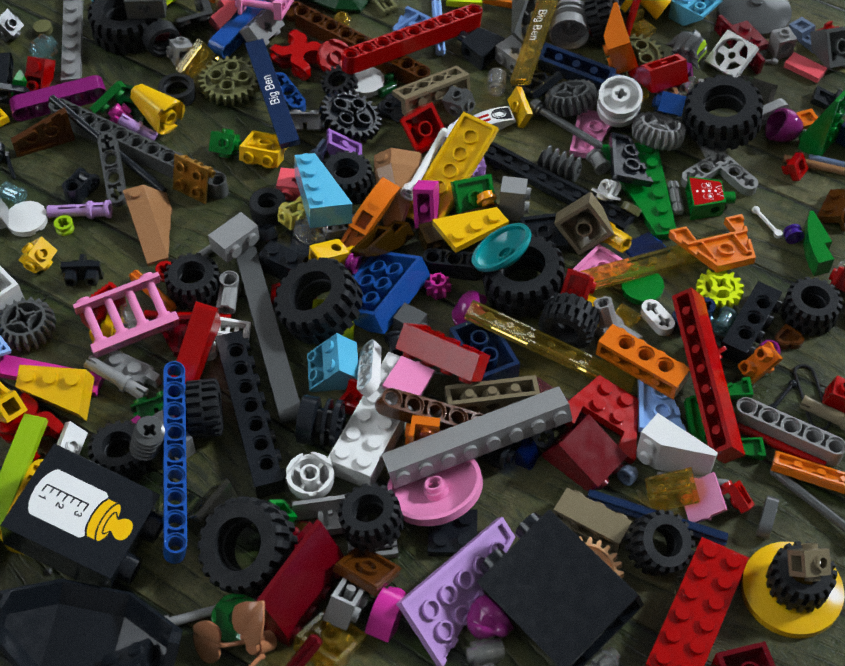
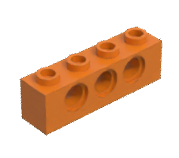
M614 324L609 327L598 341L596 355L671 399L676 397L688 380L690 369L683 362L666 355L665 352L652 347L644 340L638 339L625 329L619 328Z

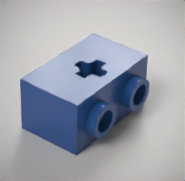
M661 91V93L653 97V112L674 117L682 116L687 96Z

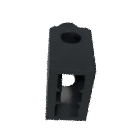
M476 28L470 34L463 30L458 35V41L462 42V56L479 70H483L495 60V45L505 40L504 37L483 28Z

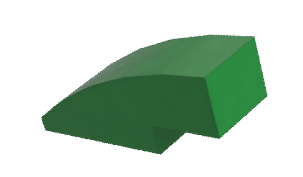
M812 210L809 211L804 226L803 247L808 266L813 276L830 272L834 257L829 251L832 240Z

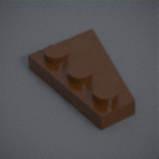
M64 107L10 139L18 158L74 141L75 137L66 108Z

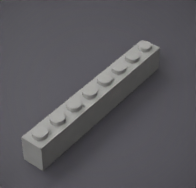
M558 386L382 454L394 489L573 421L570 406Z

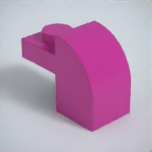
M391 586L388 589L382 588L372 607L364 633L387 643L397 632L402 615L396 603L407 595L403 589Z

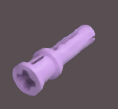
M105 200V202L88 201L85 204L48 205L47 216L49 218H57L62 215L70 217L86 216L89 219L103 216L111 218L112 203L110 200Z

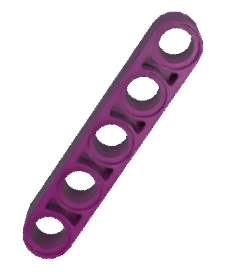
M93 75L15 95L10 98L9 105L13 118L17 121H25L51 114L48 106L51 95L67 100L77 106H83L96 102L106 92V88L102 78Z

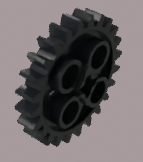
M344 89L341 90V93L337 90L334 93L329 92L328 96H324L319 107L320 120H324V126H329L330 129L352 140L355 139L357 142H360L361 139L366 142L368 138L372 140L382 125V118L379 117L381 113L376 111L378 107L371 106L372 101L367 102L366 96L359 97L358 92L356 95H353L351 90H349V93H346Z

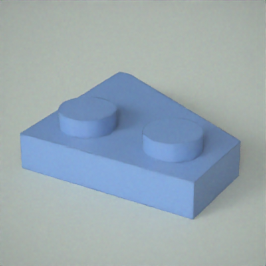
M407 6L404 16L401 15L399 17L398 23L393 27V31L425 21L431 17Z

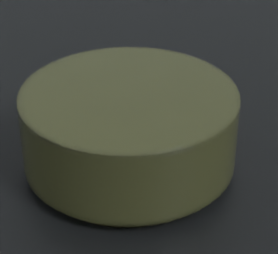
M38 20L33 24L34 33L37 36L44 34L46 37L53 32V27L49 20Z
M623 201L620 208L632 213L635 217H639L641 213L639 207L628 201Z

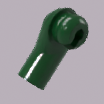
M393 73L385 74V86L377 90L381 98L392 93V90L397 89V79Z

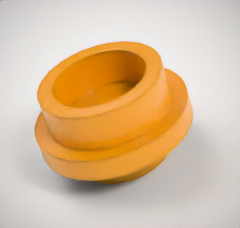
M486 190L477 195L478 200L476 203L482 207L494 203L497 196L493 194L492 190Z

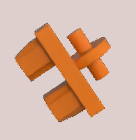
M767 341L763 346L755 349L749 358L741 361L738 364V368L745 377H750L751 384H754L766 373H772L774 367L783 358L775 350L773 343Z

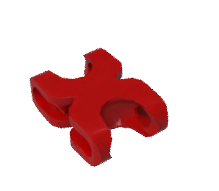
M293 29L288 33L289 46L274 44L268 48V53L273 63L281 68L292 67V74L306 81L311 77L309 64H318L317 51L322 44L316 41L307 43V36Z
M23 392L19 397L28 409L24 413L46 418L48 424L42 437L51 436L58 440L64 427L62 422L48 411L42 412L38 402ZM24 413L8 423L0 421V437L6 443L12 444ZM37 451L32 462L40 458Z

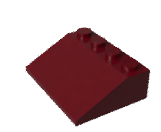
M316 520L257 599V601H265L264 631H272L276 639L288 647L294 641H298L301 638L306 623L315 618L323 600L326 601L333 591L332 587L336 581H341L343 578L335 573L333 569L335 564L344 555L321 521Z

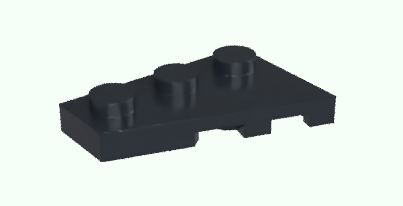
M611 132L609 137L611 179L651 188L653 180L647 176L645 172L647 168L644 163L640 162L638 158L639 152L631 136Z

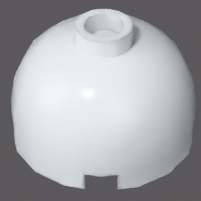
M311 452V454L304 456L302 453L294 457L286 468V481L290 491L302 500L323 498L330 492L334 483V470L331 461L325 455L317 452Z

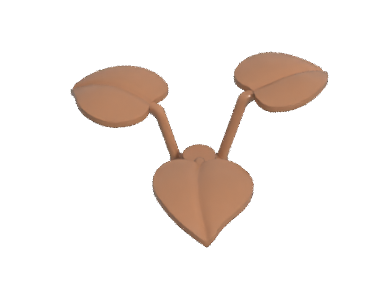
M264 600L242 602L234 607L232 623L235 631L241 635V640L220 642L221 630L211 621H200L193 626L195 649L199 657L207 663H214L220 659V648L246 644L247 652L257 656L249 666H256L260 660L265 659L264 653L274 650L277 646L275 634L270 630L264 631Z

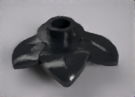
M390 93L386 96L385 100L379 102L378 112L381 113L380 115L400 123L399 120L404 116L402 114L401 101L394 97L393 93Z

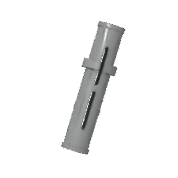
M93 355L88 357L90 361H85L84 368L89 369L119 387V391L127 392L137 399L143 397V395L145 397L148 395L149 389L135 382L133 377L130 375L125 376Z

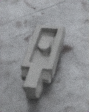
M118 350L109 353L103 361L125 376L130 375L140 385L144 386L146 383L158 388L162 383L160 374L155 372L151 365Z

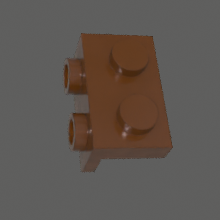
M830 189L817 217L821 223H839L842 231H845V189Z

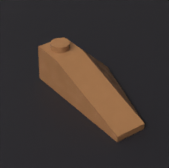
M389 148L374 155L376 184L384 177L402 189L405 183L411 182L422 163L421 153ZM401 189L383 216L384 227H387L394 220L405 222L411 202L401 196Z
M146 185L123 190L127 208L147 265L150 266L167 261L169 259V234L172 207L167 193Z

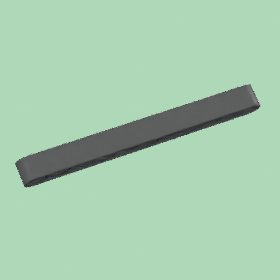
M58 98L99 133H113L118 141L119 149L129 158L173 179L174 154H183L67 100ZM49 102L48 106L52 115L59 109ZM69 118L73 132L98 143V141ZM214 169L216 174L214 178L208 179L207 195L215 199H223L229 194L225 174Z
M253 245L235 259L280 424L297 421L300 401L255 245Z

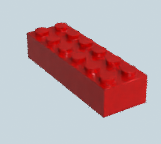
M704 537L701 538L645 666H705L749 557Z

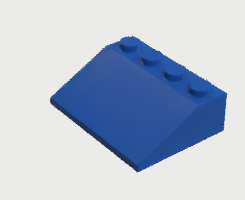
M388 252L378 256L366 257L357 273L352 274L360 285L363 295L362 308L359 309L360 314L353 322L366 331L385 334L393 324L394 315L404 303H410L425 284V280H428L430 277L422 256Z

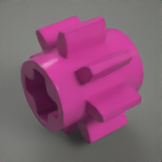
M117 103L108 112V115L111 116L109 120L117 124L123 113L132 118L133 116L129 114L132 110L125 103L122 106Z
M441 272L433 275L430 274V280H425L427 296L431 295L435 300L443 297L446 298V292H451L449 276L445 277Z

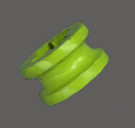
M62 215L54 220V227L58 235L67 236L73 233L75 227L70 216Z

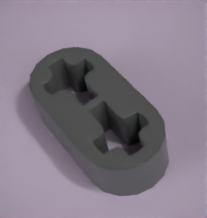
M766 496L756 531L757 537L769 539L779 504L778 498Z

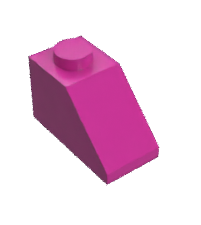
M418 180L414 186L415 228H418L419 224L437 219L440 201L439 181Z

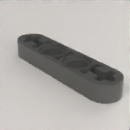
M104 132L98 137V148L106 194L113 206L121 207L126 204L123 190L126 189L119 144L113 133ZM107 139L111 140L109 141V146L111 150H108L105 144L107 142ZM108 157H116V161L113 164H106ZM118 174L119 180L117 182H109L111 175ZM114 189H117L121 195L119 200H115L116 191Z

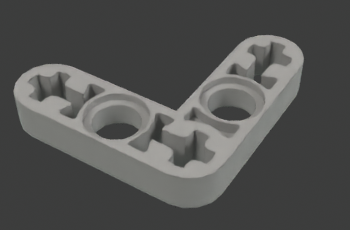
M721 151L711 154L686 169L682 173L680 181L681 185L686 188L688 177L712 179L719 174L736 190L746 196L754 195L758 186V180L728 154ZM707 168L710 172L704 173L700 169ZM730 171H735V172H737L739 175L733 176V175H731L729 172H730Z

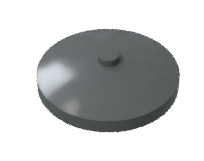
M723 0L717 6V17L718 15H723L732 25L748 21L765 39H768L772 30L788 27L792 16V9L787 0Z

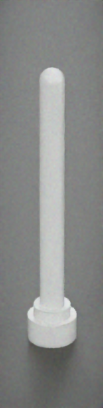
M447 128L440 130L411 182L405 183L402 187L400 194L404 199L413 201V188L417 181L423 178L447 136Z

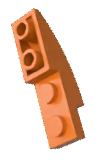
M384 177L381 178L353 216L352 223L348 224V229L341 238V242L346 248L352 245L356 246L375 228L377 223H380L401 187Z

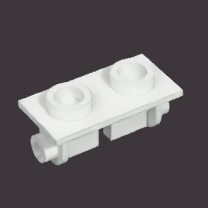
M604 179L601 181L598 189H591L597 193V198L606 202L607 200L611 202L621 200V198L617 197L621 190V183L619 181Z

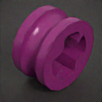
M350 253L344 266L348 271H351V274H356L359 270L362 257H355L354 253Z

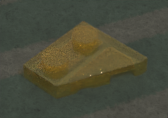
M197 39L178 64L176 70L193 78L202 69H206V64L212 65L211 61L216 62L219 57L203 41Z

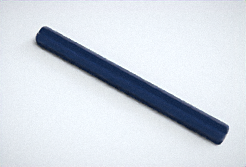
M592 489L587 493V498L603 503L614 512L622 513L635 519L657 511ZM683 518L681 519L682 522H688L689 526L687 528L689 531L692 530L694 534L691 537L700 540L704 537L722 546L726 545L728 533Z

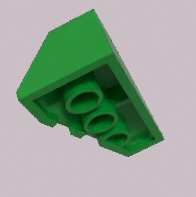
M845 90L807 130L804 129L800 133L798 149L807 154L822 156L836 141L840 127L844 123L842 117L845 115V110H843L845 108Z

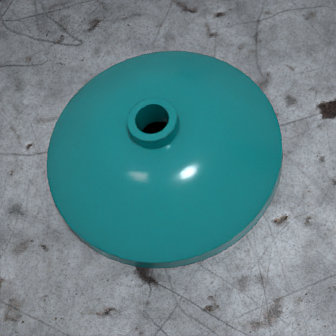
M513 223L495 230L476 247L472 255V264L478 271L495 272L510 267L527 250L532 236L530 229L523 223Z

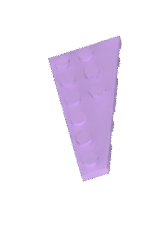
M503 517L495 519L396 603L436 666L445 665L449 651L455 647L458 641L457 637L463 626L467 625L466 618L471 604L476 598L484 595V589L477 583L484 575L480 571L482 562L496 549L501 548L506 553L515 539V535Z

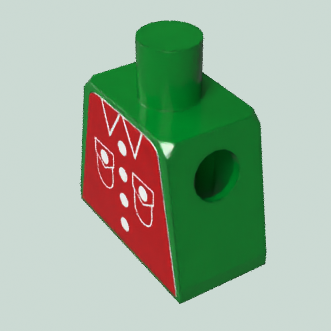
M688 177L685 194L690 220L721 216L725 204H735V191H724L721 180Z

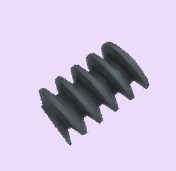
M549 145L547 149L541 152L537 165L543 166L547 170L550 169L554 174L557 172L558 176L562 177L565 175L566 179L572 178L573 182L577 181L582 169L580 156L574 161V154L567 158V151H564L559 155L560 148H556L552 152V145Z
M145 416L137 420L129 448L131 455L135 459L147 462L153 460L159 454L165 435V427L160 419L154 416Z

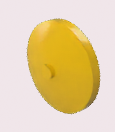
M777 542L766 545L751 556L741 578L742 597L751 615L768 630L789 638H809L826 631L838 618L844 603V587L839 573L837 572V578L835 579L837 581L836 585L822 607L819 609L815 608L813 612L807 613L806 609L802 613H796L795 608H792L791 611L787 610L785 604L782 603L780 606L776 602L778 599L776 596L772 597L770 595L771 588L766 586L768 580L766 573L777 551L788 543L793 546L794 542ZM792 576L796 581L802 584H813L812 581H805L804 577Z

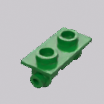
M163 391L156 393L157 396L150 399L141 397L134 400V404H131L130 407L132 411L137 410V412L133 413V416L136 417L138 415L141 418L155 415L154 409L157 408L161 411L163 409Z

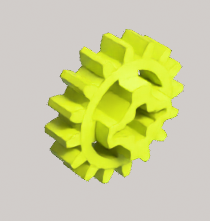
M708 269L706 275L701 273L700 278L697 280L696 291L703 297L711 298L716 304L715 309L720 307L721 311H724L727 306L731 310L733 305H739L744 293V284H740V277L734 278V272L727 274V270L716 273Z

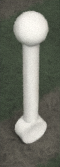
M754 206L752 212L757 214L774 232L775 238H781L783 232L776 229L760 212L758 206Z

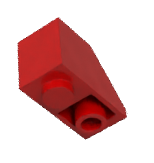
M27 56L25 78L27 80L26 87L29 88L30 92L50 86L54 78L56 60Z

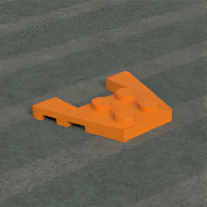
M742 214L725 217L724 225L730 233L696 240L686 226L669 230V239L716 273L755 263L756 255L751 239H748L747 226H744V216Z

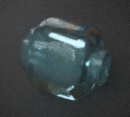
M40 34L29 43L30 49L28 51L33 57L51 59L58 52L56 47L58 43L51 35L48 37L45 34Z

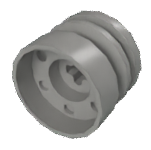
M560 0L551 9L549 37L557 47L573 50L580 48L587 42L589 26L583 1Z

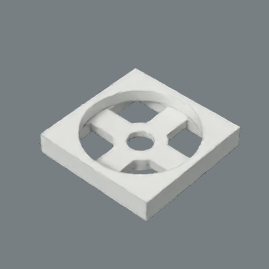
M727 29L707 56L705 62L720 72L737 78L750 63L759 48ZM734 39L737 41L733 48L728 49L724 46L728 40ZM744 46L748 49L746 59L740 56V51ZM731 52H734L736 56L730 59L728 57ZM718 53L724 55L725 58L720 66L715 60ZM733 63H737L740 65L737 68L728 69V67Z

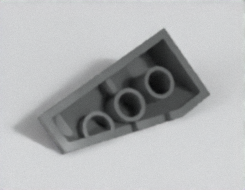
M512 0L511 34L523 46L527 45L530 41L529 39L533 38L530 36H535L533 31H538L541 26L534 27V25H542L543 27L551 19V9L556 3L553 0ZM539 10H547V13L542 14L543 11L539 12Z

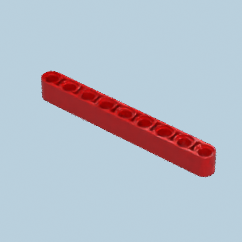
M470 4L348 47L342 51V71L347 74H355L454 38L463 30L470 32L480 28L483 9L479 5Z

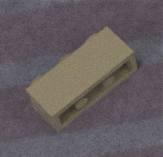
M566 488L553 509V513L573 532L587 540L589 537H592V542L595 544L602 540V548L609 545L610 552L612 553L619 552L625 541L626 534L630 532L628 528L632 525V521L626 515L616 513L608 509L603 503L593 501L585 497L583 493Z

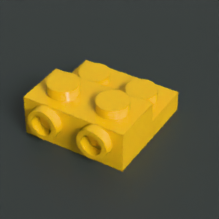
M253 130L239 146V161L250 165L259 164L265 168H278L284 160V152L287 148H280L276 134Z

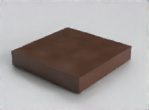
M357 546L335 564L333 571L371 595L376 596L383 587L385 588L399 576L402 568L376 552H369V549L361 551Z

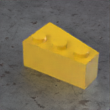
M19 365L15 387L32 398L87 421L95 377L86 369Z

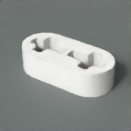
M653 299L645 300L640 311L642 318L658 335L669 336L672 334L675 326L673 317L658 301Z

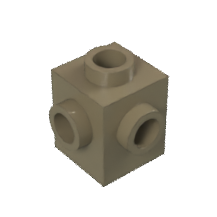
M803 543L800 549L787 550L789 576L804 577L805 581H820L821 576L831 575L829 548H818V543Z

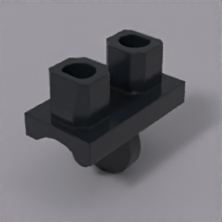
M80 254L79 260L61 262L60 265L67 287L77 285L78 280H84L85 285L97 286L99 279L104 277L100 261L87 260L86 254Z

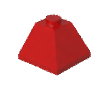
M433 102L413 109L399 120L414 151L421 154L430 149L440 130L445 128Z

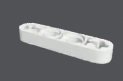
M374 339L364 344L359 354L357 390L365 397L371 396L380 384L382 347Z

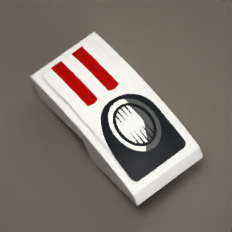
M509 106L497 107L473 115L497 126L499 130L516 122Z

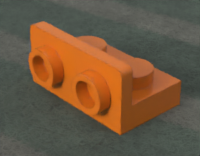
M412 415L411 423H406L405 445L440 432V418Z

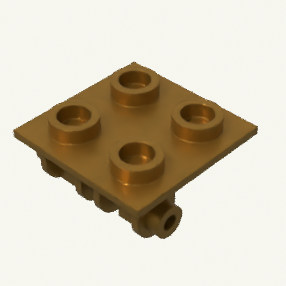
M175 153L173 189L206 204L208 179L214 178L216 171H214L213 167H208L196 159L189 158L187 155Z

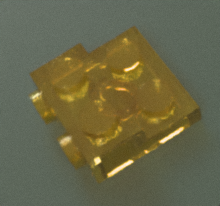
M326 607L296 635L293 650L296 653L310 635L316 634L322 639L323 644L309 661L315 664V666H346L350 661L351 655L366 641L367 634L351 623L347 630H343L324 621Z

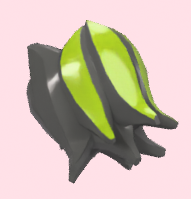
M694 29L693 33L688 31L681 32L671 42L665 44L672 47L671 55L678 53L697 69L700 68L698 62L707 53L708 47L705 39L702 38L696 29Z

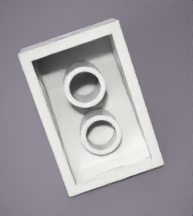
M659 413L641 431L636 450V457L643 464L649 465L654 469L702 477L712 472L718 452Z

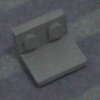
M195 0L196 11H200V13L178 18L173 22V25L179 26V29L190 26L193 21H196L197 24L208 21L207 19H210L209 17L213 13L210 1Z

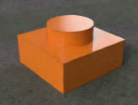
M812 108L796 112L803 122V130H807L818 118Z

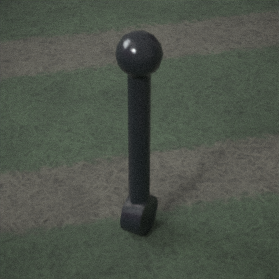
M790 380L788 387L778 399L768 406L777 409V406L789 391L797 386V382Z

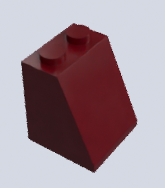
M589 414L575 422L571 428L568 427L541 454L546 461L587 492L590 489H602L609 482L608 476L611 473L613 475L616 474L624 466L622 462L627 457Z

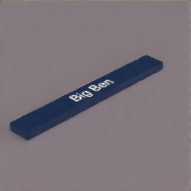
M264 39L245 43L280 148L284 149L299 145L300 140Z

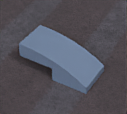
M801 17L790 23L788 27L794 33L797 40L813 53L810 32L815 31L816 25Z

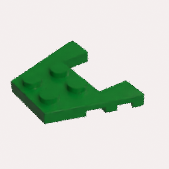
M744 377L736 383H727L731 400H738L743 397L752 398L754 395L750 377ZM696 395L687 397L684 401L689 434L708 446ZM763 437L741 438L745 457L765 460L766 452Z

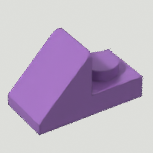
M330 128L327 130L329 156L331 154L335 155L339 151L341 153L345 151L352 153L355 151L358 152V155L362 154L361 143Z

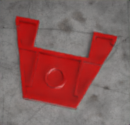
M599 375L568 401L573 421L567 422L565 425L571 428L580 411L586 415L589 414L594 420L621 436L617 445L627 455L624 461L631 465L636 459L638 398Z

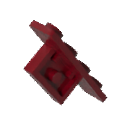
M718 15L714 30L720 37L728 29L759 48L748 66L756 74H760L765 58L759 51L767 49L769 42L748 21L732 25L723 15ZM733 39L728 40L726 43L733 48L737 41ZM744 46L740 51V56L746 59L748 49Z

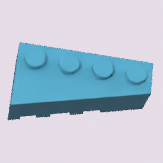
M315 153L294 155V175L309 227L315 228L352 223V202Z

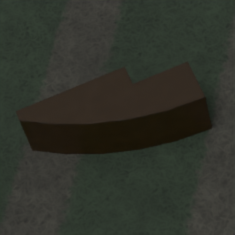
M394 220L387 227L379 225L375 227L350 251L365 257L386 254L406 244L414 237V233L409 222Z

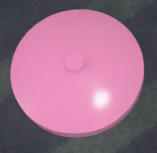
M471 459L394 489L390 478L387 488L388 490L391 489L395 496H397L405 522L417 526H436L461 517L474 506L482 492L483 478L478 463L475 459Z

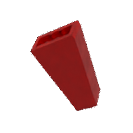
M197 301L176 360L185 367V384L186 381L200 380L214 344L215 336H217L221 326L218 308Z

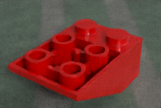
M678 53L640 65L628 71V75L652 93H661L664 89L679 87L683 83L689 82L687 59Z

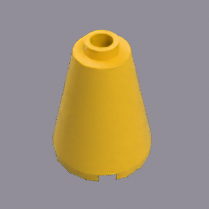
M144 84L136 85L131 90V100L157 133L165 135L178 126L175 124L178 118L182 120L185 113V105L180 100Z

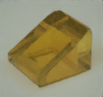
M622 302L615 311L623 320L624 325L630 329L642 317Z

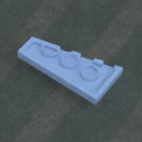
M638 379V432H641L657 413L686 431L684 424H682L679 407L676 406L675 399L669 398Z

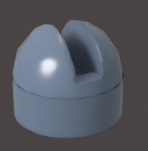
M628 464L617 472V477L621 483L630 486L637 480L638 470L636 467Z

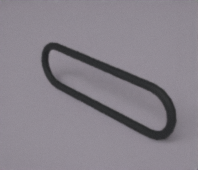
M807 364L797 365L793 370V375L797 382L801 400H803L804 395L797 376V369L805 367L811 370L822 402L823 393L814 369ZM805 410L809 424L815 426L811 420L810 413ZM828 421L827 426L818 428L827 430L832 423Z

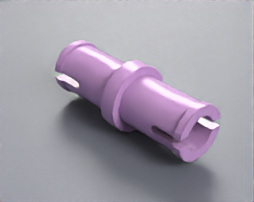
M124 113L119 118L118 125L155 141L159 134L144 126L143 122H137Z

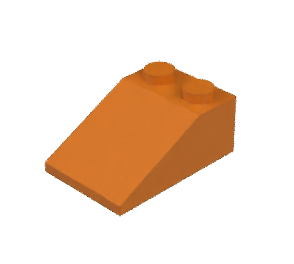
M614 2L603 36L606 44L602 46L605 55H610L607 58L609 66L616 69V74H621L638 67V63L618 3Z

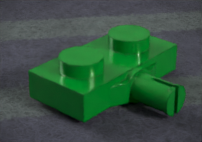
M117 81L89 109L95 114L105 113L111 107L109 103L114 99L118 100L125 93L123 89L127 86L122 81Z

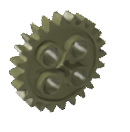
M633 33L632 37H629L638 66L665 58L664 50H661V45H656V40L650 42V37L644 39L642 34L636 37L635 33ZM604 52V64L609 66L607 58L610 57V55L606 56ZM628 71L619 74L632 78L630 75H628Z
M226 56L225 60L219 57V62L212 60V65L206 64V69L201 70L202 74L199 75L198 80L201 94L204 93V98H209L210 102L216 100L217 105L224 102V106H226L228 102H231L232 106H234L236 101L242 104V99L249 101V96L255 97V92H259V84L249 59L244 62L243 57L239 60L236 59V56H233L232 59Z

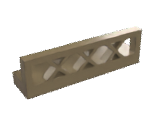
M456 65L394 89L392 93L394 97L401 101L402 114L405 115L426 103L433 102L434 105L442 103L443 97L451 86L461 89L465 88L470 91V74Z

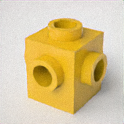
M41 236L31 243L28 242L21 250L23 254L19 261L23 263V266L28 271L33 273L41 270L46 271L52 265L53 261L51 259L58 250Z

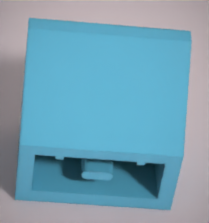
M672 0L668 18L685 26L705 18L723 0Z
M336 333L307 353L309 391L344 390L347 388L348 381L351 378L357 380L359 366L357 342Z

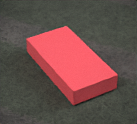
M795 52L784 63V68L815 83L820 81L828 69Z

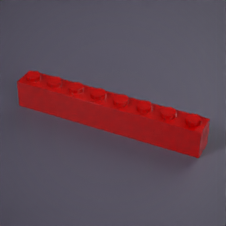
M690 287L673 295L672 300L708 446L718 452L716 459L725 464L745 456L705 299Z

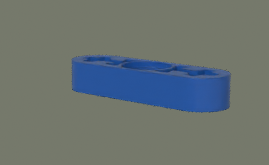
M276 72L282 92H293L291 95H284L289 111L300 110L305 112V98L285 73Z

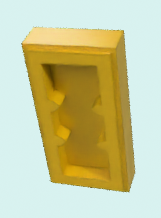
M516 86L507 101L517 126L524 128L533 113L523 88Z

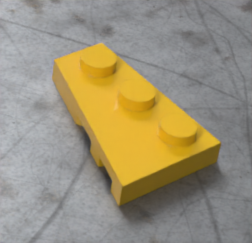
M497 207L432 219V225L452 250L457 253L486 238L495 230L509 225V220Z

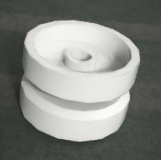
M625 75L610 77L602 83L598 93L597 113L604 123L613 127H624L634 122V119L640 112L643 99L639 83Z

